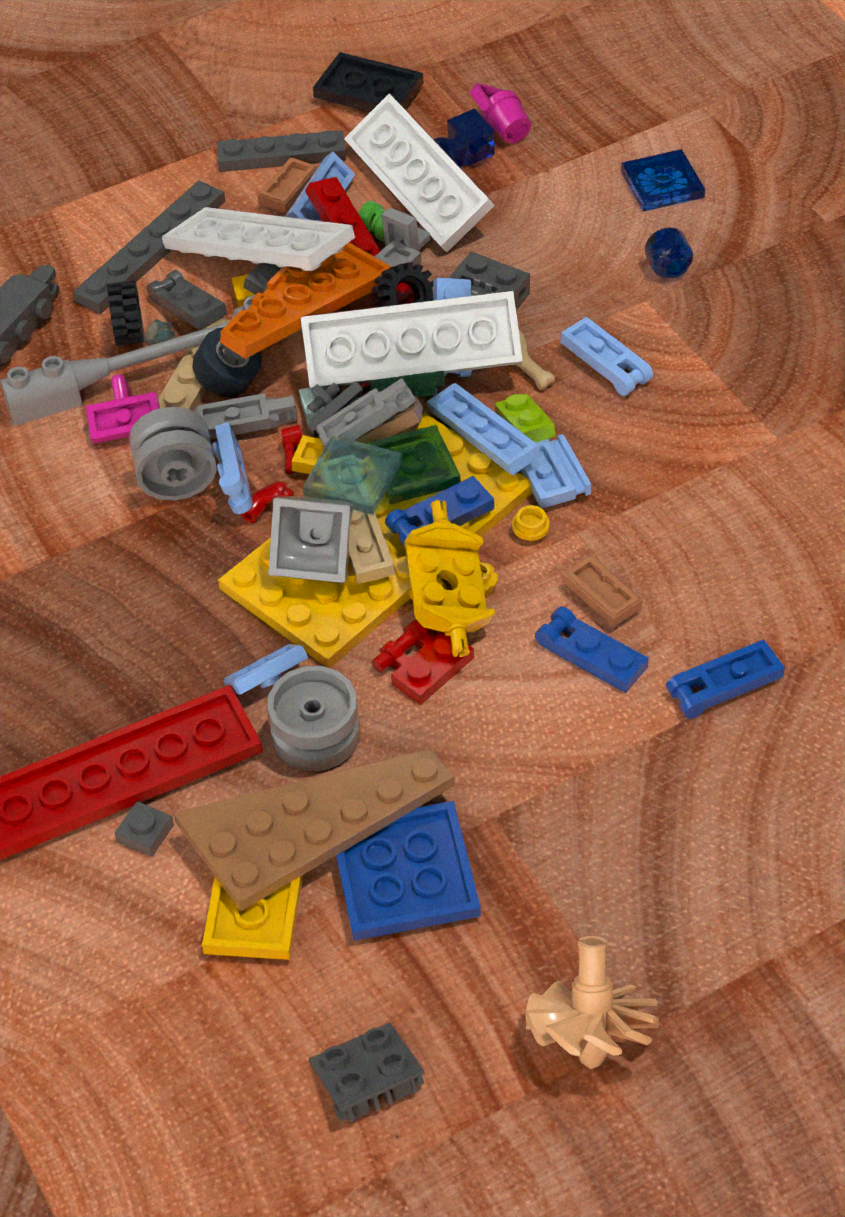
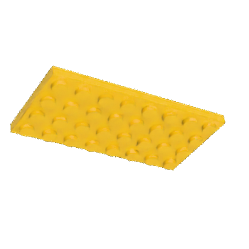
M424 413L416 429L405 435L399 433L358 466L391 555L395 575L357 584L349 559V576L345 583L268 575L270 537L218 579L219 588L292 643L303 646L306 653L325 667L331 668L410 599L408 593L411 591L406 549L399 541L400 535L392 533L385 525V519L390 512L396 509L405 510L474 476L494 498V509L460 527L482 537L532 494L529 480L519 472L514 475L509 474L462 436ZM326 493L323 494L319 499L328 500Z

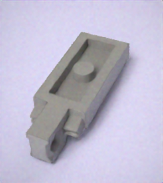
M400 379L383 391L379 392L377 388L373 389L317 425L316 430L323 446L331 456L338 450L350 446L354 440L366 432L380 427L385 420L395 415L398 411L403 412L416 399L405 381Z
M265 393L195 407L196 413L200 414L207 423L210 440L217 438L215 426L229 422L234 435L272 427L275 428L298 421L293 396L275 399L266 398Z

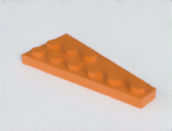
M347 243L343 246L342 251L329 256L321 262V266L317 269L304 271L297 267H282L267 282V289L263 293L258 292L252 298V305L247 310H240L221 330L220 343L246 359L301 330V317L333 313L372 292V288L378 286V284L374 283L376 278L382 276L381 272L389 269L391 266L355 245Z

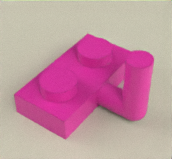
M120 374L114 375L111 380L114 400L85 406L92 442L96 444L129 437L132 426L142 416L155 409H160L156 391L132 396V390L125 377Z

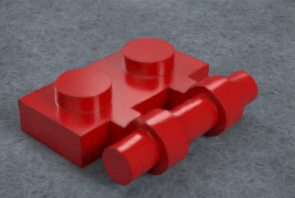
M413 620L404 627V633L394 642L388 641L380 648V654L371 663L375 670L380 673L389 666L396 669L391 674L392 685L422 705L474 659V648L468 644L470 653L464 657H459V655L455 657L452 654L451 636H445V632L441 631L434 637L428 633L432 629L424 628L417 620ZM413 645L420 648L411 658L404 654Z

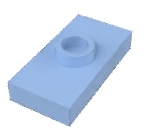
M288 644L225 677L223 682L225 686L231 685L234 693L239 695L259 684L261 688H265L275 684L282 677V672L308 659V656L303 646Z

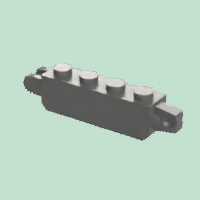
M51 265L39 266L28 277L21 274L11 276L0 287V368L5 362L10 360L15 351L31 337L32 333L54 311L52 301L58 296L59 286L52 281L56 277V272Z

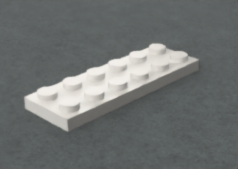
M390 93L344 138L446 252L495 206Z
M208 207L203 208L162 236L165 249L177 250L181 253L192 252L203 254L206 257L220 256L227 257L228 260H248L254 264H276L277 267H297L304 271L319 268L322 264L321 262L329 256L342 251L343 246L355 238L352 225Z
M513 291L301 317L310 390L316 384L322 388H328L333 383L337 386L351 385L355 381L358 384L515 365L522 364L523 362Z

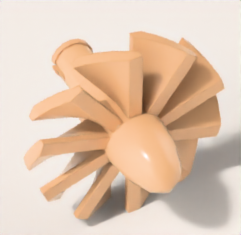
M585 936L578 941L579 975L572 982V991L570 992L561 981L554 982L543 995L532 993L529 996L526 1008V1030L532 1031L538 1044L546 1046L557 1042L569 1054L578 1056L580 1062L589 1069L599 1067L606 1059L608 1053L613 1056L622 1054V1049L612 1040L611 1035L648 1045L652 1042V1038L632 1028H659V1018L657 1016L643 1013L657 1006L656 999H620L631 992L637 991V986L631 984L613 990V983L606 976L607 940L598 936Z

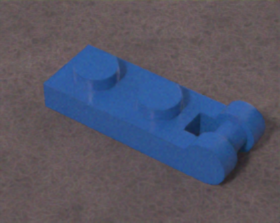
M472 476L405 510H393L387 515L385 525L392 533L400 535L399 541L405 547L404 541L412 530L433 523L430 507L433 501L440 500V504L442 500L446 501L449 521L461 526L493 510L494 498Z
M563 606L558 607L552 613L549 624H543L535 632V638L541 646L625 693L628 692L648 668V657L577 619L571 610ZM564 632L570 635V637L566 639L562 637L560 634Z
M763 639L673 676L666 683V689L673 698L679 699L681 702L679 707L685 717L693 719L701 715L709 707L782 678L785 667ZM697 686L701 687L702 690L696 693H693V691L691 690L692 688Z

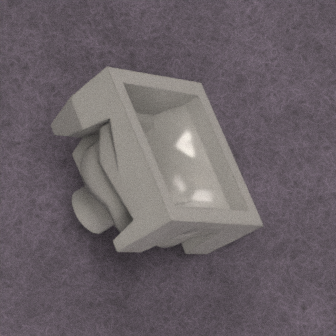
M296 496L273 498L268 575L345 583L349 576V536L353 504L346 501Z

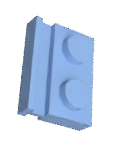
M564 434L558 435L557 440L549 441V439L535 442L539 446L541 456L520 471L529 480L531 491L540 508L543 509L576 499V495L585 493L586 496L591 494V483Z

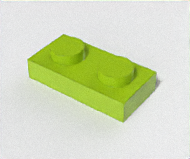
M514 394L507 397L506 400L494 403L495 413L532 441L539 442L556 436L554 423L528 394Z

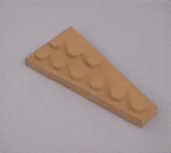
M430 748L175 812L173 815L175 823L241 912L455 786L454 776Z

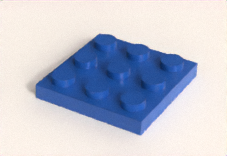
M454 801L418 807L336 855L353 941L481 916V906Z

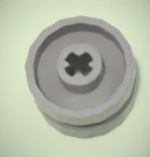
M165 407L145 414L132 426L128 439L137 484L145 494L160 500L174 501L189 498L203 491L213 481L217 471L207 423L200 414L188 408Z
M304 666L287 672L275 682L268 694L267 712L271 725L272 743L281 759L288 765L304 771H324L342 764L353 754L360 739L357 693L348 678L339 671L328 667Z

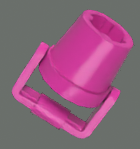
M475 83L470 91V95L481 108L482 117L486 124L494 129L507 143H516L524 139L531 130V122L517 94L511 90H502L485 84Z

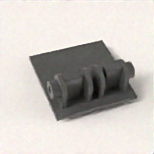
M391 1023L372 1028L361 1036L338 1046H332L323 1053L309 1058L310 1064L335 1103L333 1108L340 1122L348 1119L351 1123L355 1119L370 1113L368 1099L375 1111L380 1110L377 1097L379 1094H382L387 1105L393 1104L392 1096L397 1101L407 1095L417 1093V1087L424 1084L422 1075L425 1073L423 1068Z

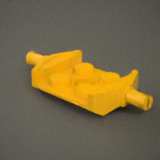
M436 500L430 504L433 523L412 530L404 541L415 618L424 628L445 632V636H451L453 656L457 657L459 655V657H464L470 653L466 633L475 632L484 627L495 615V609H487L478 550L484 541L483 537L451 523L448 519L446 501L442 500L440 504V500ZM437 578L448 581L453 590L444 589L437 582Z

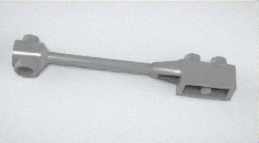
M255 295L247 297L244 300V306L234 309L232 319L240 310H247L252 305V298ZM229 322L107 359L104 357L73 361L67 359L63 361L60 357L50 356L43 360L41 368L28 371L25 367H14L8 371L7 378L0 380L5 404L13 424L17 426L82 406L79 391L110 375V372L201 345L209 332L216 328H224Z

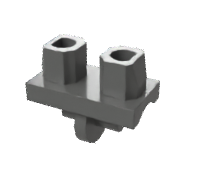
M356 381L334 400L332 398L341 391L335 383L326 390L318 384L311 388L315 399L307 405V408L315 414L321 407H324L307 423V432L311 437L316 438L319 436L316 430L317 425L362 397L363 388Z

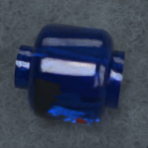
M667 227L654 232L645 244V255L654 273L660 277H679L687 271L693 261V251L684 233L677 228Z

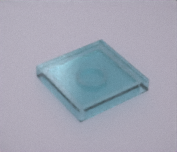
M332 435L302 487L303 496L346 501L353 504V510L373 515L402 462L401 453Z

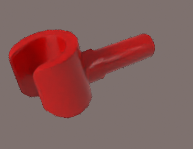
M299 425L286 427L281 430L282 446L285 452V473L287 474L294 473L291 461L294 456V448L298 447L302 438Z

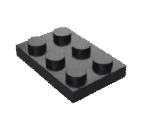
M339 52L313 86L314 98L371 112L390 93L406 109L424 83L423 73Z

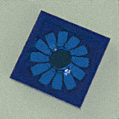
M682 149L621 163V173L643 212L705 198V187Z

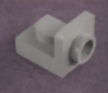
M390 207L381 214L385 246L395 240L419 251L430 240V233L417 227L415 217Z

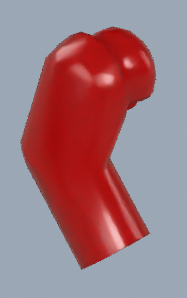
M277 481L252 495L253 506L249 511L241 514V516L247 522L254 523L273 501V498L294 496V492L286 487L287 483Z

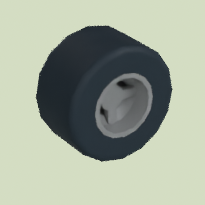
M216 328L209 332L193 356L192 368L199 383L211 393L223 397L238 396L247 390L261 368L262 356L259 351L246 359L220 343L221 330L223 328Z

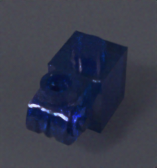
M475 108L447 120L448 138L438 137L434 139L460 169L463 164L470 166L495 155L494 130Z

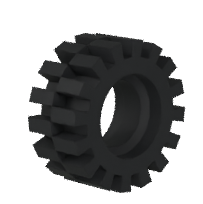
M413 262L401 263L381 272L382 276L377 277L374 281L378 286L372 288L371 294H377L378 298L372 300L373 306L377 304L380 307L400 305L396 297V288L400 283H407L412 288L415 297L414 303L433 301V281L429 282L428 280L432 275L429 270L421 272L423 266L420 264L413 266Z
M136 281L108 283L109 310L116 346L143 343L144 331Z

